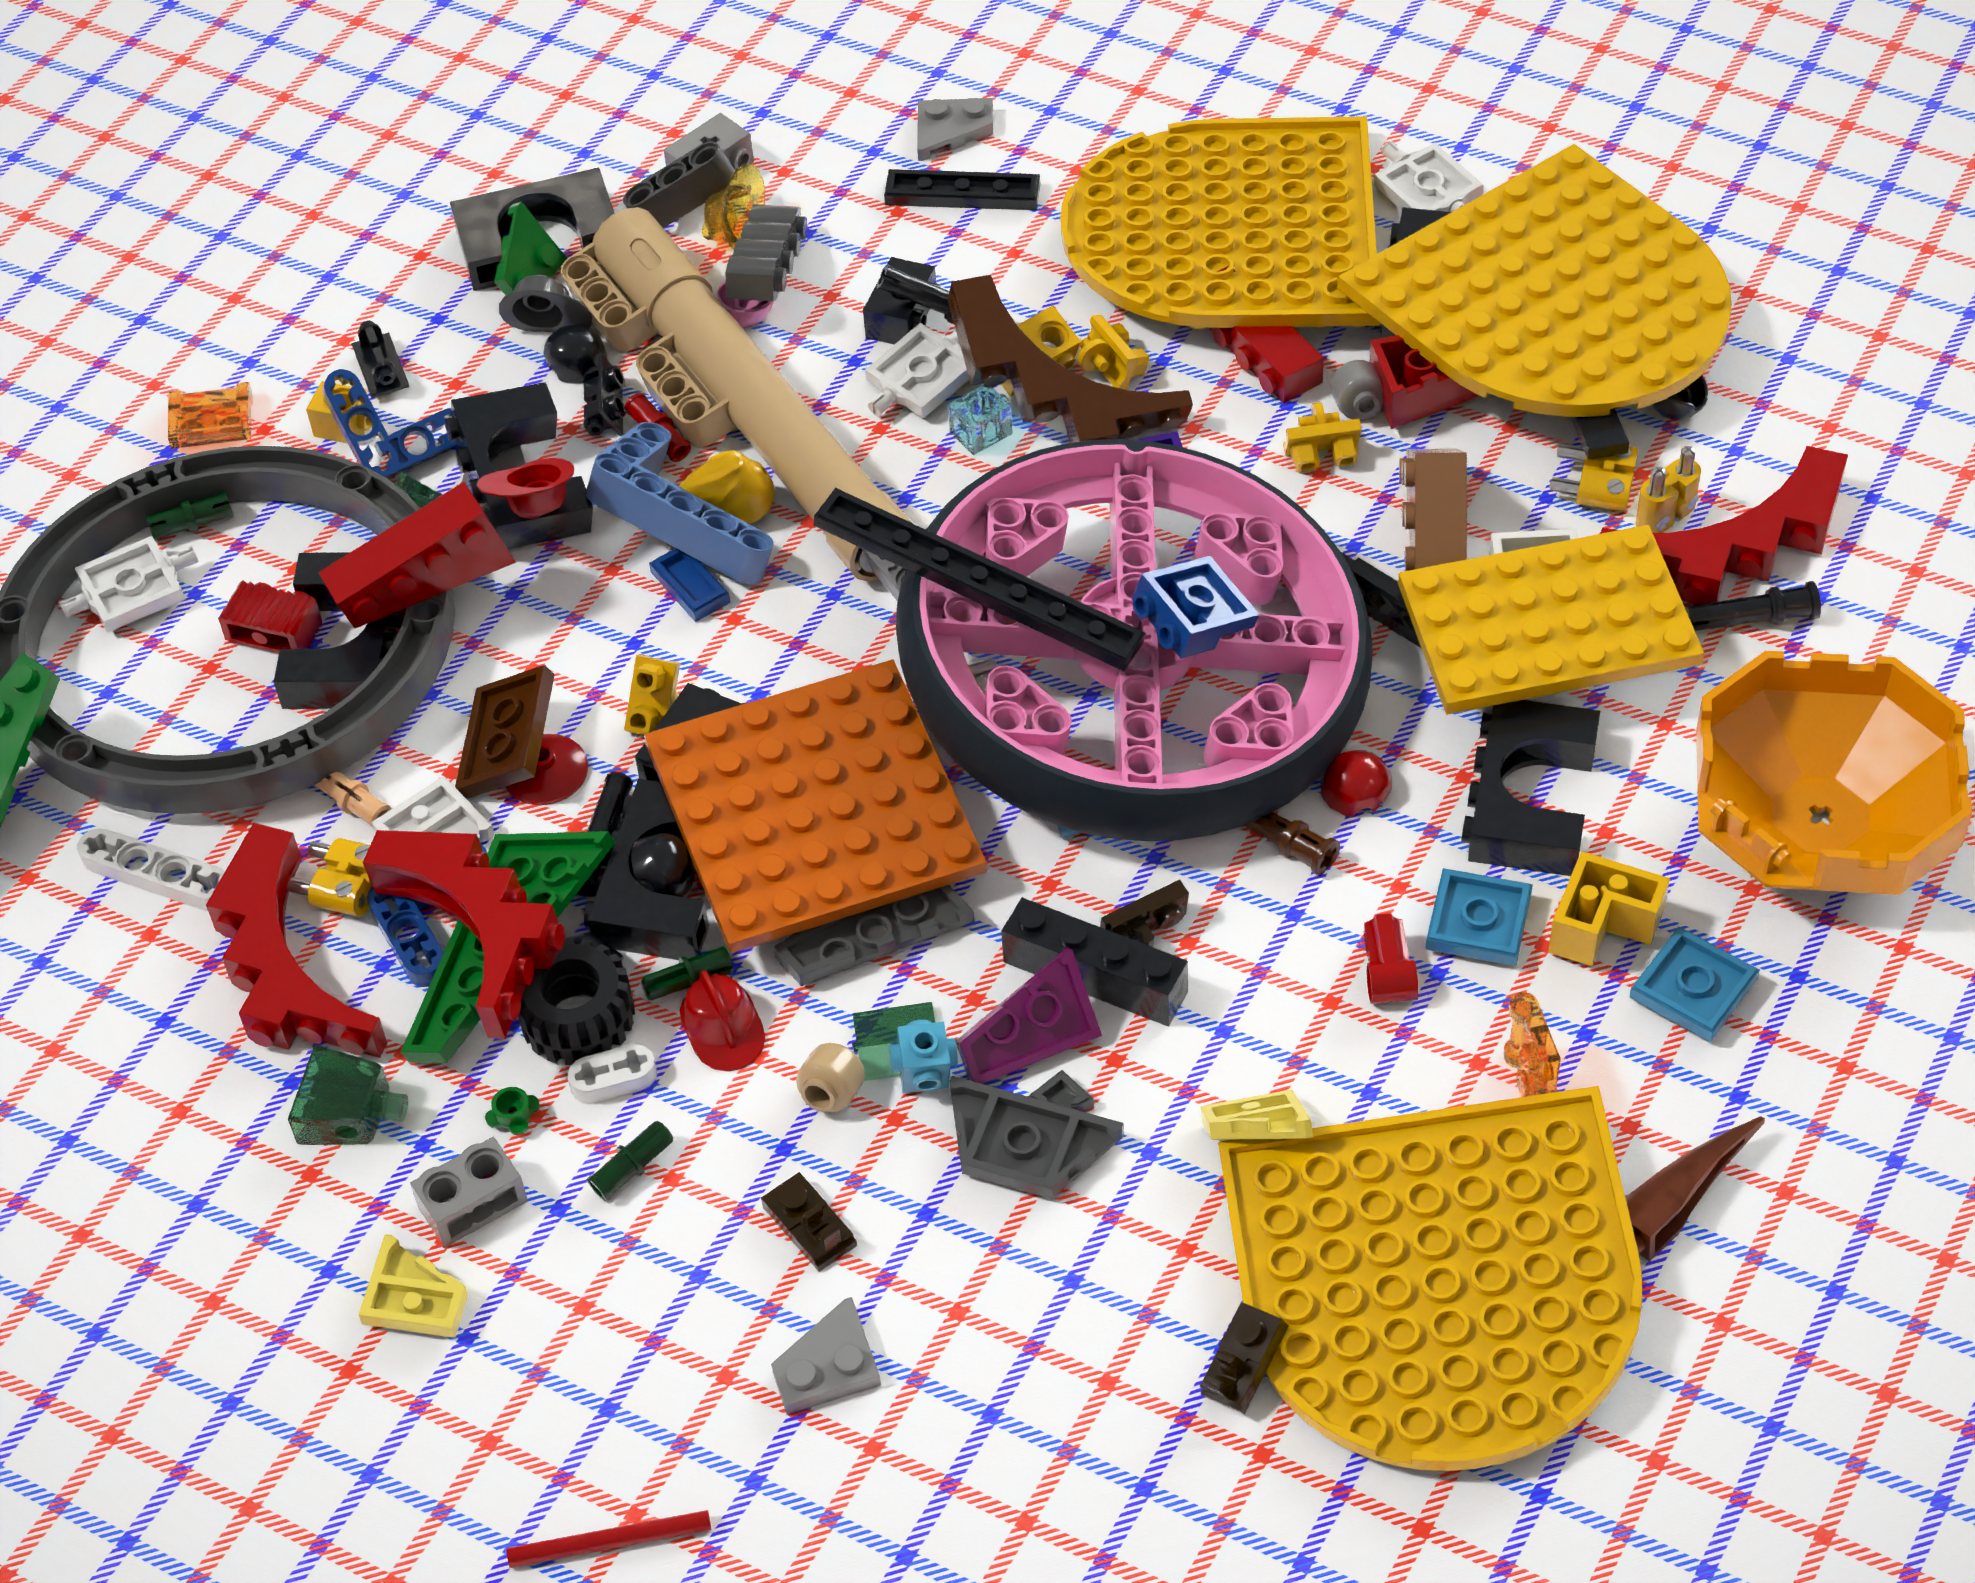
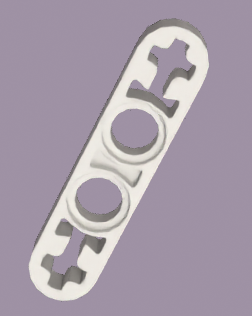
M92 829L86 832L77 843L78 854L87 870L204 911H208L206 904L226 871L209 863L108 829ZM146 857L148 859L147 863L140 869L129 870L125 868L127 863L133 858ZM179 869L186 872L185 876L177 882L168 883L163 881L166 874L173 870ZM204 888L209 889L210 891L208 893H205Z

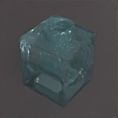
M982 385L948 404L950 433L974 456L1013 434V406L1006 395L999 394L993 387Z

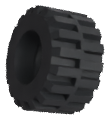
M573 939L564 941L562 950L557 951L550 970L534 969L533 980L530 985H526L521 998L518 1018L526 1043H531L532 1050L540 1056L545 1053L547 1061L557 1063L559 1059H564L565 1065H572L580 1058L611 1050L614 1044L619 1046L623 1044L626 1040L625 1031H631L634 1024L632 1016L635 1015V1006L627 971L622 965V960L617 954L611 955L609 948L602 944L594 948L593 942L583 939L580 944H574ZM584 995L593 997L586 1004L576 1008L563 1009L556 1007L563 1000L573 996Z

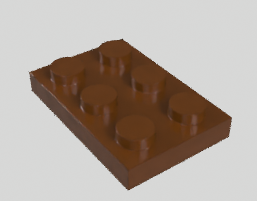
M546 665L476 688L455 788L466 799L535 777L555 674Z

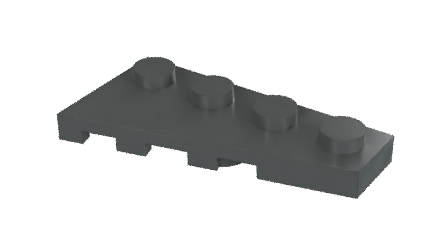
M946 885L795 933L773 947L775 958L800 986L975 922L974 910L950 885Z

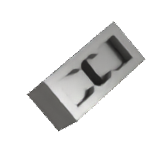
M494 1136L482 1143H476L467 1147L457 1157L439 1167L427 1169L419 1178L410 1182L420 1212L444 1248L528 1201L521 1175ZM487 1175H494L488 1179H482ZM452 1198L447 1202L439 1203L443 1199Z

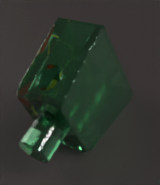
M314 1045L289 1113L288 1122L296 1143L299 1145L368 1144L374 1139L380 1119L398 1122L405 1120L408 1111L407 1094L389 1092L390 1087L383 1066L379 1063L327 1047Z

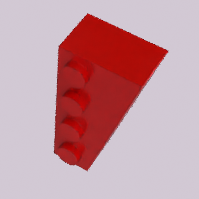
M1399 335L1370 340L1369 362L1374 364L1382 381L1383 412L1390 429L1479 397V395L1459 385L1436 368L1434 361L1431 364L1419 354L1420 351L1418 349L1411 348Z
M462 482L318 573L337 606L354 629L512 565L516 561L466 483Z

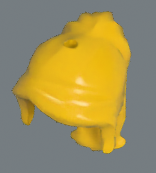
M735 450L724 451L712 456L705 464L689 474L679 485L684 490L748 524L760 520L770 511L775 496L773 480L761 463L749 459L741 452Z

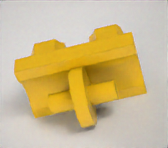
M1101 314L1093 315L1089 321L1091 331L1088 337L1083 339L1080 344L1081 350L1078 354V363L1086 371L1099 369L1113 387L1127 390L1132 377L1145 374L1150 360L1149 355L1143 348H1129V332L1122 324L1110 325Z
M1321 402L1312 403L1311 416L1298 417V427L1286 428V442H1283L1285 456L1291 455L1297 472L1312 471L1319 468L1318 452L1332 450L1335 466L1354 465L1358 456V442L1362 431L1360 419L1340 421L1339 412L1325 413Z
M645 654L636 655L624 731L644 735L656 728L678 697L676 689L681 663L657 659Z

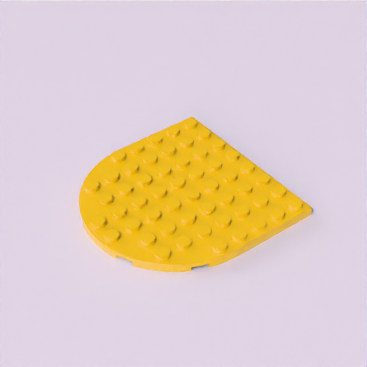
M1367 116L1202 119L1168 124V131L1149 136L1145 135L1142 131L1109 146L1093 157L1080 170V178L1073 187H1068L1060 215L1061 238L1066 257L1078 276L1092 290L1109 302L1132 313L1156 321L1190 326L1194 329L1233 328V326L1363 327L1380 326L1381 324L1337 289L1339 275L1377 254ZM1229 266V267H1228L1226 270H1224V271L1216 272V271H1219V270H1221V269H1223V268Z
M1576 144L1570 145L1338 276L1337 289L1395 335L1402 337L1404 342L1411 348L1418 349L1420 351L1419 354L1431 364L1434 361L1436 368L1459 385L1484 398L1492 394L1514 402L1513 408L1518 410L1563 417L1609 415L1612 408L1633 404L1637 409H1640L1680 392L1696 381L1710 367L1712 358L1718 352L1720 346L1724 345L1732 307L1731 289L1727 275L1719 259L1705 241L1686 224Z
M1599 1086L1312 1128L1313 1137L1307 1139H1235L1218 1142L1243 1303L1281 1318L1289 1325L1265 1374L1285 1403L1303 1421L1328 1439L1367 1458L1394 1466L1418 1470L1457 1471L1498 1465L1529 1455L1550 1445L1573 1430L1593 1413L1608 1396L1622 1375L1632 1354L1639 1331L1642 1310V1272L1638 1248Z

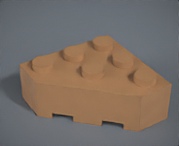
M1457 448L1406 449V458H1399V483L1405 485L1407 492V502H1402V527H1405V530L1409 529L1410 546L1405 547L1404 551L1405 571L1467 560V452Z

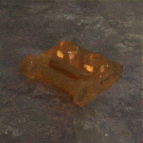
M240 382L236 384V387L184 394L182 390L169 391L168 441L171 449L251 439V405H253V394L250 382Z
M1516 993L1511 997L1509 1003V1015L1512 1018L1510 1039L1504 1045V1061L1509 1066L1518 1070L1516 1071V1083L1521 1097L1556 1092L1561 1058L1538 1000L1531 993Z

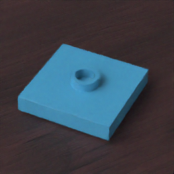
M1443 868L1425 949L1517 966L1533 884Z
M1678 926L1631 987L1629 998L1712 1042L1758 980L1760 969Z

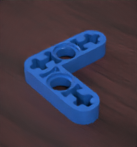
M338 369L327 376L322 391L324 399L358 464L389 479L458 447L456 441H449L447 433L439 436L437 441L441 445L437 447L433 434L427 428V426L431 425L433 433L442 430L445 426V418L451 416V408L441 410L388 435L360 380L353 372ZM339 380L342 385L350 384L352 386L348 392L350 402L354 405L359 400L362 405L354 406L345 414H342L340 409H345L347 403L343 395L340 393L334 395L331 392L336 385L335 381ZM353 416H366L372 424L371 432L363 436L353 433L349 427V420ZM411 434H419L426 440L427 450L419 455L411 454L405 448V438ZM378 436L381 441H377L374 447L380 457L386 455L389 457L385 465L386 470L382 471L379 466L371 467L369 463L373 459V453L369 445L364 450H361L359 445L368 444Z
M481 844L483 852L487 853L486 848ZM371 887L367 894V901L373 919L408 979L419 987H429L443 956L440 944L421 914V911L432 907V905L407 897L375 894L373 887ZM390 898L395 902L398 912L392 915L388 905L383 901L384 899ZM415 926L419 929L418 933L410 939L402 940L395 937L397 931L402 927ZM422 950L427 962L432 964V966L424 968L423 965L419 964L416 953Z

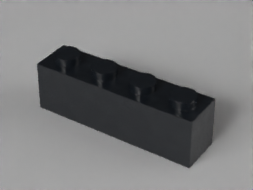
M1021 897L1001 930L1004 963L1035 975L1063 950L1070 948L1074 953L1088 996L1167 1027L1170 1026L1188 994L1187 960Z

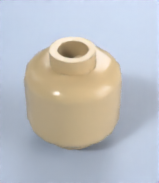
M830 1042L820 1044L809 1054L800 1067L796 1078L797 1089L804 1102L810 1108L821 1112L841 1111L851 1103L861 1088L865 1078L864 1065L859 1057L848 1047Z

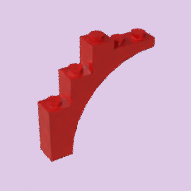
M1806 446L1797 468L1780 489L1758 506L1732 519L1707 527L1670 533H1653L1681 600L1693 605L1717 602L1727 572L1769 581L1780 545L1822 555L1842 486L1848 454ZM1602 527L1600 534L1618 530Z
M253 822L206 904L215 931L227 938L233 939L222 957L231 984L242 991L250 992L239 1011V1016L248 1039L263 1047H271L273 1045L290 1050L298 1035L305 1041L313 1044L323 1042L341 1047L353 1055L367 1054L380 1058L388 1044L380 1018L347 1006L323 991L299 967L287 947L285 911L289 896L288 883L291 878L295 877L302 861L294 833Z
M377 830L362 862L375 894L407 897L435 906L458 919L478 938L484 951V972L476 1009L487 1037L506 1039L512 1021L516 1020L519 1016L521 998L526 985H530L533 980L534 969L550 970L557 951H561L564 946L565 930L563 925L558 922L552 904L527 903L526 891L520 886L515 870L513 868H490L489 857L487 853L483 852L477 834Z

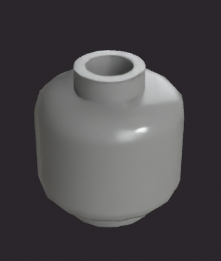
M1353 360L1343 364L1335 371L1331 378L1330 389L1339 411L1345 417L1366 420L1382 411L1383 386L1373 363L1365 360Z

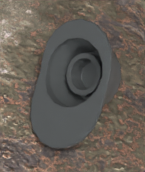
M530 275L522 278L514 287L513 292L504 296L499 303V314L503 321L523 331L554 333L560 327L572 324L592 326V315L588 308L580 301L570 297L569 291L563 284L545 275Z

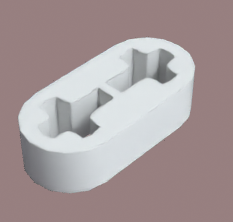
M639 1044L626 1045L580 1058L568 1070V1082L572 1095L579 1102L586 1104L598 1103L642 1091L650 1087L657 1077L653 1053L646 1046ZM638 1063L641 1071L632 1073L629 1065ZM593 1075L595 1083L586 1085L584 1077Z

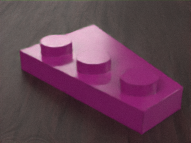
M1066 948L956 1040V1046L970 1081L984 1084L1102 1036L1072 949Z

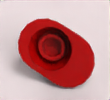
M562 458L539 459L519 467L484 475L478 479L477 488L488 495L505 497L511 511L520 517L532 519L552 512L564 504L566 482L574 475L575 468L570 461Z
M706 970L701 971L699 980L695 981L688 989L679 1009L683 1028L695 1054L702 1063L714 1070L726 1072L743 1069L753 1063L763 1051L765 1033L762 1021L750 995L735 979L720 974L710 975Z

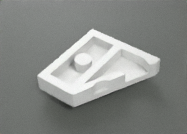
M444 776L371 822L374 833L377 830L477 834L479 841L489 840L495 836L492 825Z

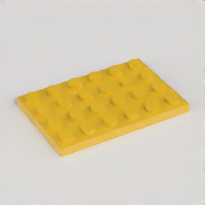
M1649 525L1398 573V586L1446 715L1703 665L1704 651Z

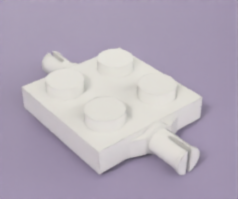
M1389 141V144L1388 142L1385 143L1382 147L1381 153L1393 163L1374 174V186L1401 210L1402 207L1453 212L1483 195L1484 184L1437 143L1409 153L1404 152L1393 141Z
M919 323L865 369L866 380L883 391L868 403V408L879 417L892 404L898 403L924 419L969 380L956 330L950 335L934 332L922 323Z
M149 536L75 567L78 579L82 584V593L65 601H60L59 604L66 618L90 608L93 613L99 616L108 633L186 600L182 588L177 581L176 572L199 563V560L192 546L169 556L159 549L153 536Z

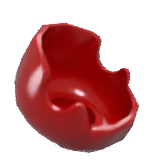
M1350 750L1339 754L1328 767L1321 781V796L1327 805L1347 817H1353L1358 811L1365 808H1371L1373 812L1376 811L1392 791V774L1382 758L1366 750Z

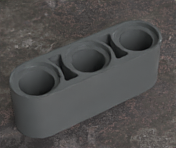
M706 142L635 184L625 193L623 203L626 208L639 207L649 211L662 228H665L730 188L736 181L737 172L716 142Z

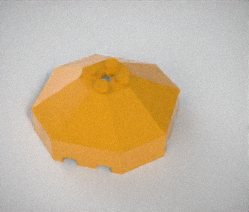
M1765 650L1702 696L1696 727L1698 832L1767 888L1900 895L1963 846L1972 815L1971 797H1968L1967 791L1969 778L1967 746H1964L1963 730L1965 727L1964 709L1896 657L1876 656L1873 665L1849 663V655L1811 653L1810 661L1784 660V651ZM1814 810L1819 814L1824 811L1830 814L1828 818L1830 824L1827 825L1822 821L1816 824L1811 822L1813 816L1811 811Z

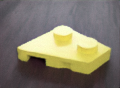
M1292 1089L1200 1106L1202 1124L1211 1140L1307 1139L1313 1137L1311 1118Z
M385 1234L358 1316L362 1325L456 1338L469 1295L466 1286L449 1274L438 1272L432 1262L421 1255L416 1257L401 1247L397 1238Z

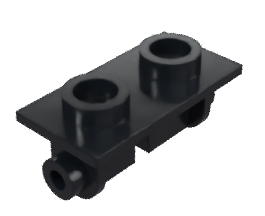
M367 320L362 322L357 333L359 341L351 343L371 398L409 388L408 380L390 333L382 334L380 326L373 321Z
M602 353L598 354V367H590L583 375L584 401L587 403L584 405L583 425L591 435H600L604 430L612 427L619 436H622L623 417L626 415L622 390L625 387V379L620 368L616 365L612 366Z

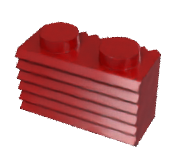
M244 580L239 582L218 617L225 640L279 653L280 649H308V646H311V641L315 639V633H318L319 627H322L320 611L316 599L301 591H295L292 594L289 590L287 592L282 589L277 590L263 582H258L254 585L251 581L247 583Z

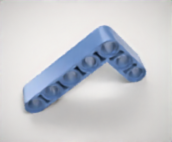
M642 422L596 456L586 489V497L589 501L738 582L751 585L762 581L774 546L772 538L756 527L658 476L662 470L671 440V433L665 427L652 422Z

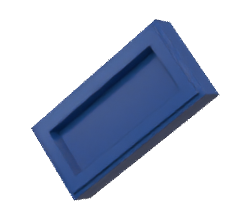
M675 548L649 562L652 575L695 622L731 603L729 592L699 560Z

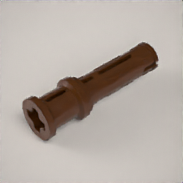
M1274 812L1244 825L1278 845V850L1284 857H1295L1311 866L1312 873L1318 876H1322L1336 861L1340 851L1338 840L1331 837L1325 839L1309 830L1308 823L1302 820L1291 822Z

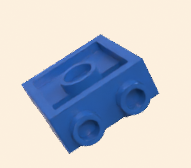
M1211 556L1143 573L1132 596L1135 614L1140 619L1148 618L1157 629V638L1160 645L1165 649L1172 648L1180 659L1214 650L1221 636L1255 627L1260 616Z

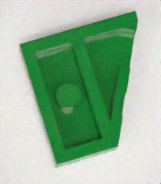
M522 201L509 207L508 215L513 217L510 233L503 237L500 250L502 258L497 266L494 281L505 296L513 292L516 284L526 276L545 275L552 278L567 259Z

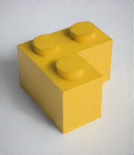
M1581 851L1552 921L1548 953L1593 966L1606 931L1651 945L1665 910L1670 878Z

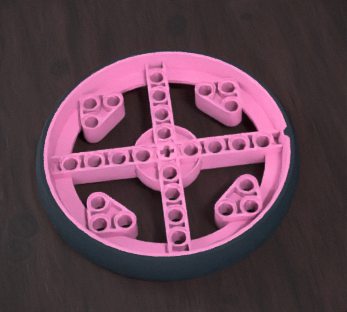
M1109 439L1065 443L1020 456L985 473L951 499L926 528V530L1027 577L1063 550L1069 519L1068 508L1109 503L1111 579L1105 580L1091 588L1080 602L1146 632L1144 643L1125 672L907 569L900 586L896 609V636L900 665L907 688L923 721L942 748L977 782L1006 802L1035 817L1089 835L1149 842L1184 840L1235 829L1278 810L1314 784L1342 752L1354 733L1364 711L1371 680L1372 637L1364 599L1351 568L1341 551L1323 528L1301 506L1260 477L1232 463L1180 446L1151 441ZM1154 507L1169 509L1202 520L1195 549L1196 559L1211 556L1250 603L1262 605L1271 602L1276 595L1281 578L1296 601L1302 617L1260 614L1255 627L1221 636L1214 650L1182 659L1172 648H1163L1157 638V629L1148 618L1140 619L1135 614L1132 605V596L1141 575L1156 570ZM964 652L1077 660L1082 669L1091 678L1114 690L1115 771L1081 763L1064 756L1072 722L1071 715L1060 703L1021 670L1008 665L994 668L988 675L984 694L967 664ZM1190 667L1308 675L1303 692L1293 710L1290 693L1284 687L1274 683H1263L1216 717L1211 723L1203 754L1204 762L1208 767L1187 772L1162 774L1160 690L1166 689L1178 682Z

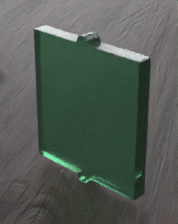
M932 1002L852 1013L856 1041L853 1042L852 1047L853 1052L858 1054L859 1059L864 1065V1081L900 1076V1072L892 1073L889 1045L897 1044V1027L906 1026L908 1023L916 1020H928L934 1023L935 1017Z

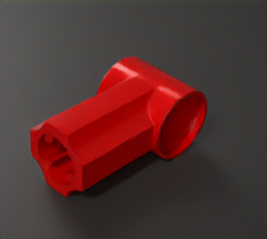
M1392 913L1377 914L1373 919L1364 922L1363 927L1368 958L1366 975L1370 1004L1418 1000L1417 969L1415 960L1409 959L1403 919L1394 917Z

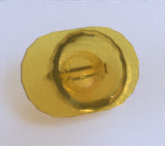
M743 164L737 168L727 188L707 198L704 207L705 220L702 229L704 239L728 243L734 249L738 238H741L744 223L748 221L752 205L765 204L766 190L764 179L759 169L754 165Z

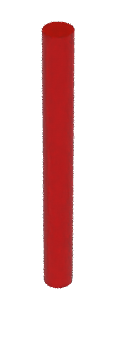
M709 1510L508 1547L506 1552L509 1568L709 1531L712 1528Z

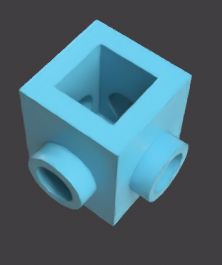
M916 1020L908 1023L906 1026L897 1027V1044L889 1045V1056L892 1073L900 1072L902 1093L949 1088L950 1067L958 1066V1055L955 1038L947 1039L944 1021L932 1023L928 1020Z

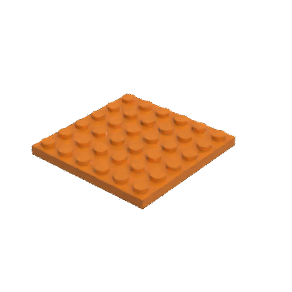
M894 659L644 734L645 745L730 954L987 873L985 857Z

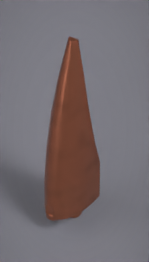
M1759 1116L1695 1147L1661 1169L1625 1197L1638 1253L1650 1262L1681 1232L1693 1209L1717 1176L1765 1123L1764 1117Z

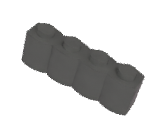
M752 205L748 221L744 223L741 238H738L736 241L733 255L730 256L726 266L727 299L776 301L779 292H785L787 274H792L794 257H799L801 240H805L807 236V217L801 216L800 206Z

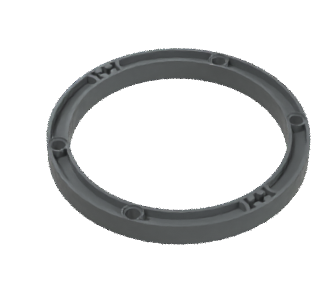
M229 447L176 457L143 468L92 493L66 511L36 538L14 565L0 590V681L22 653L37 661L40 639L48 618L60 598L78 578L75 567L99 558L123 540L149 527L146 519L147 515L151 516L182 506L181 502L186 500L193 503L226 492L229 503L261 500L287 501L331 510L351 518L370 529L376 535H379L419 510L420 507L405 491L389 479L361 464L339 456L294 447ZM453 589L407 607L402 626L393 645L370 676L348 697L324 714L278 737L234 750L209 754H149L123 749L94 739L69 725L49 706L42 726L34 730L27 750L31 752L29 757L47 774L72 790L95 800L122 808L154 813L190 814L232 810L276 800L304 790L321 782L324 778H330L329 774L336 771L340 772L362 759L402 726L421 704L439 675L451 643L455 618Z

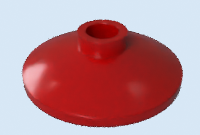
M543 734L535 777L505 786V788L514 798L527 804L549 805L563 801L572 796L583 785L587 777L588 761L582 747L571 738L559 734Z

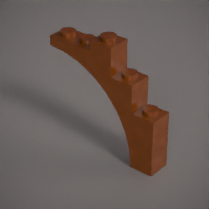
M991 274L951 282L948 304L971 386L984 384V386L992 387L1004 383L1007 379H1011L1023 422L1035 420L1037 423H1045L1062 415L1070 443L1118 439V436L1121 434L1123 437H1133L1147 429L1161 427L1163 430H1170L1187 422L1193 407L1189 390L1161 393L1124 390L1094 382L1062 366L1041 351L1023 333L1002 303Z

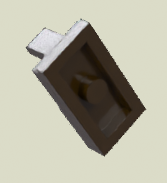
M1179 879L1101 917L1100 927L1127 938L1139 940L1143 944L1153 947L1154 934L1152 931L1160 927L1162 929L1171 928L1178 924L1186 915L1189 892Z
M800 1172L761 1197L763 1209L818 1272L857 1246V1240L854 1238L851 1230Z
M1241 1302L1200 1385L1202 1389L1200 1394L1205 1398L1245 1415L1289 1325L1281 1318Z

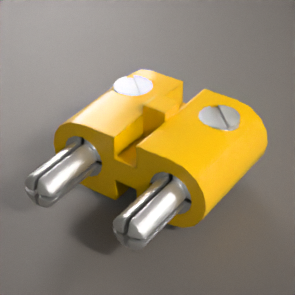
M1560 443L1557 447V457L1582 461L1584 466L1580 481L1552 477L1549 486L1550 491L1577 495L1576 504L1626 512L1639 448L1629 447V451L1626 454L1588 460L1583 447Z
M1687 445L1682 447L1680 459L1673 461L1665 468L1657 466L1652 469L1651 478L1641 485L1635 522L1636 527L1649 525L1652 533H1664L1674 525L1675 516L1682 520L1695 509L1696 502L1699 500L1698 489L1702 470L1695 461L1696 449L1693 446Z
M337 838L331 845L312 841L309 844L310 846H308L309 856L324 859L327 866L325 869L318 868L312 881L296 877L291 878L288 883V890L292 893L308 896V901L313 907L356 917L364 916L370 908L367 894L372 884L362 862L370 844L343 838Z

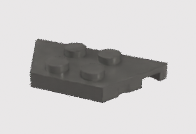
M951 1076L949 1081L962 1174L1053 1199L1118 1143L1124 1135L1123 1122Z

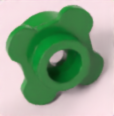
M503 1088L492 1099V1110L485 1114L486 1123L491 1128L500 1126L510 1129L513 1135H521L528 1130V1121L532 1113L539 1110V1100L534 1095H527L521 1088ZM511 1110H517L514 1114L508 1113Z

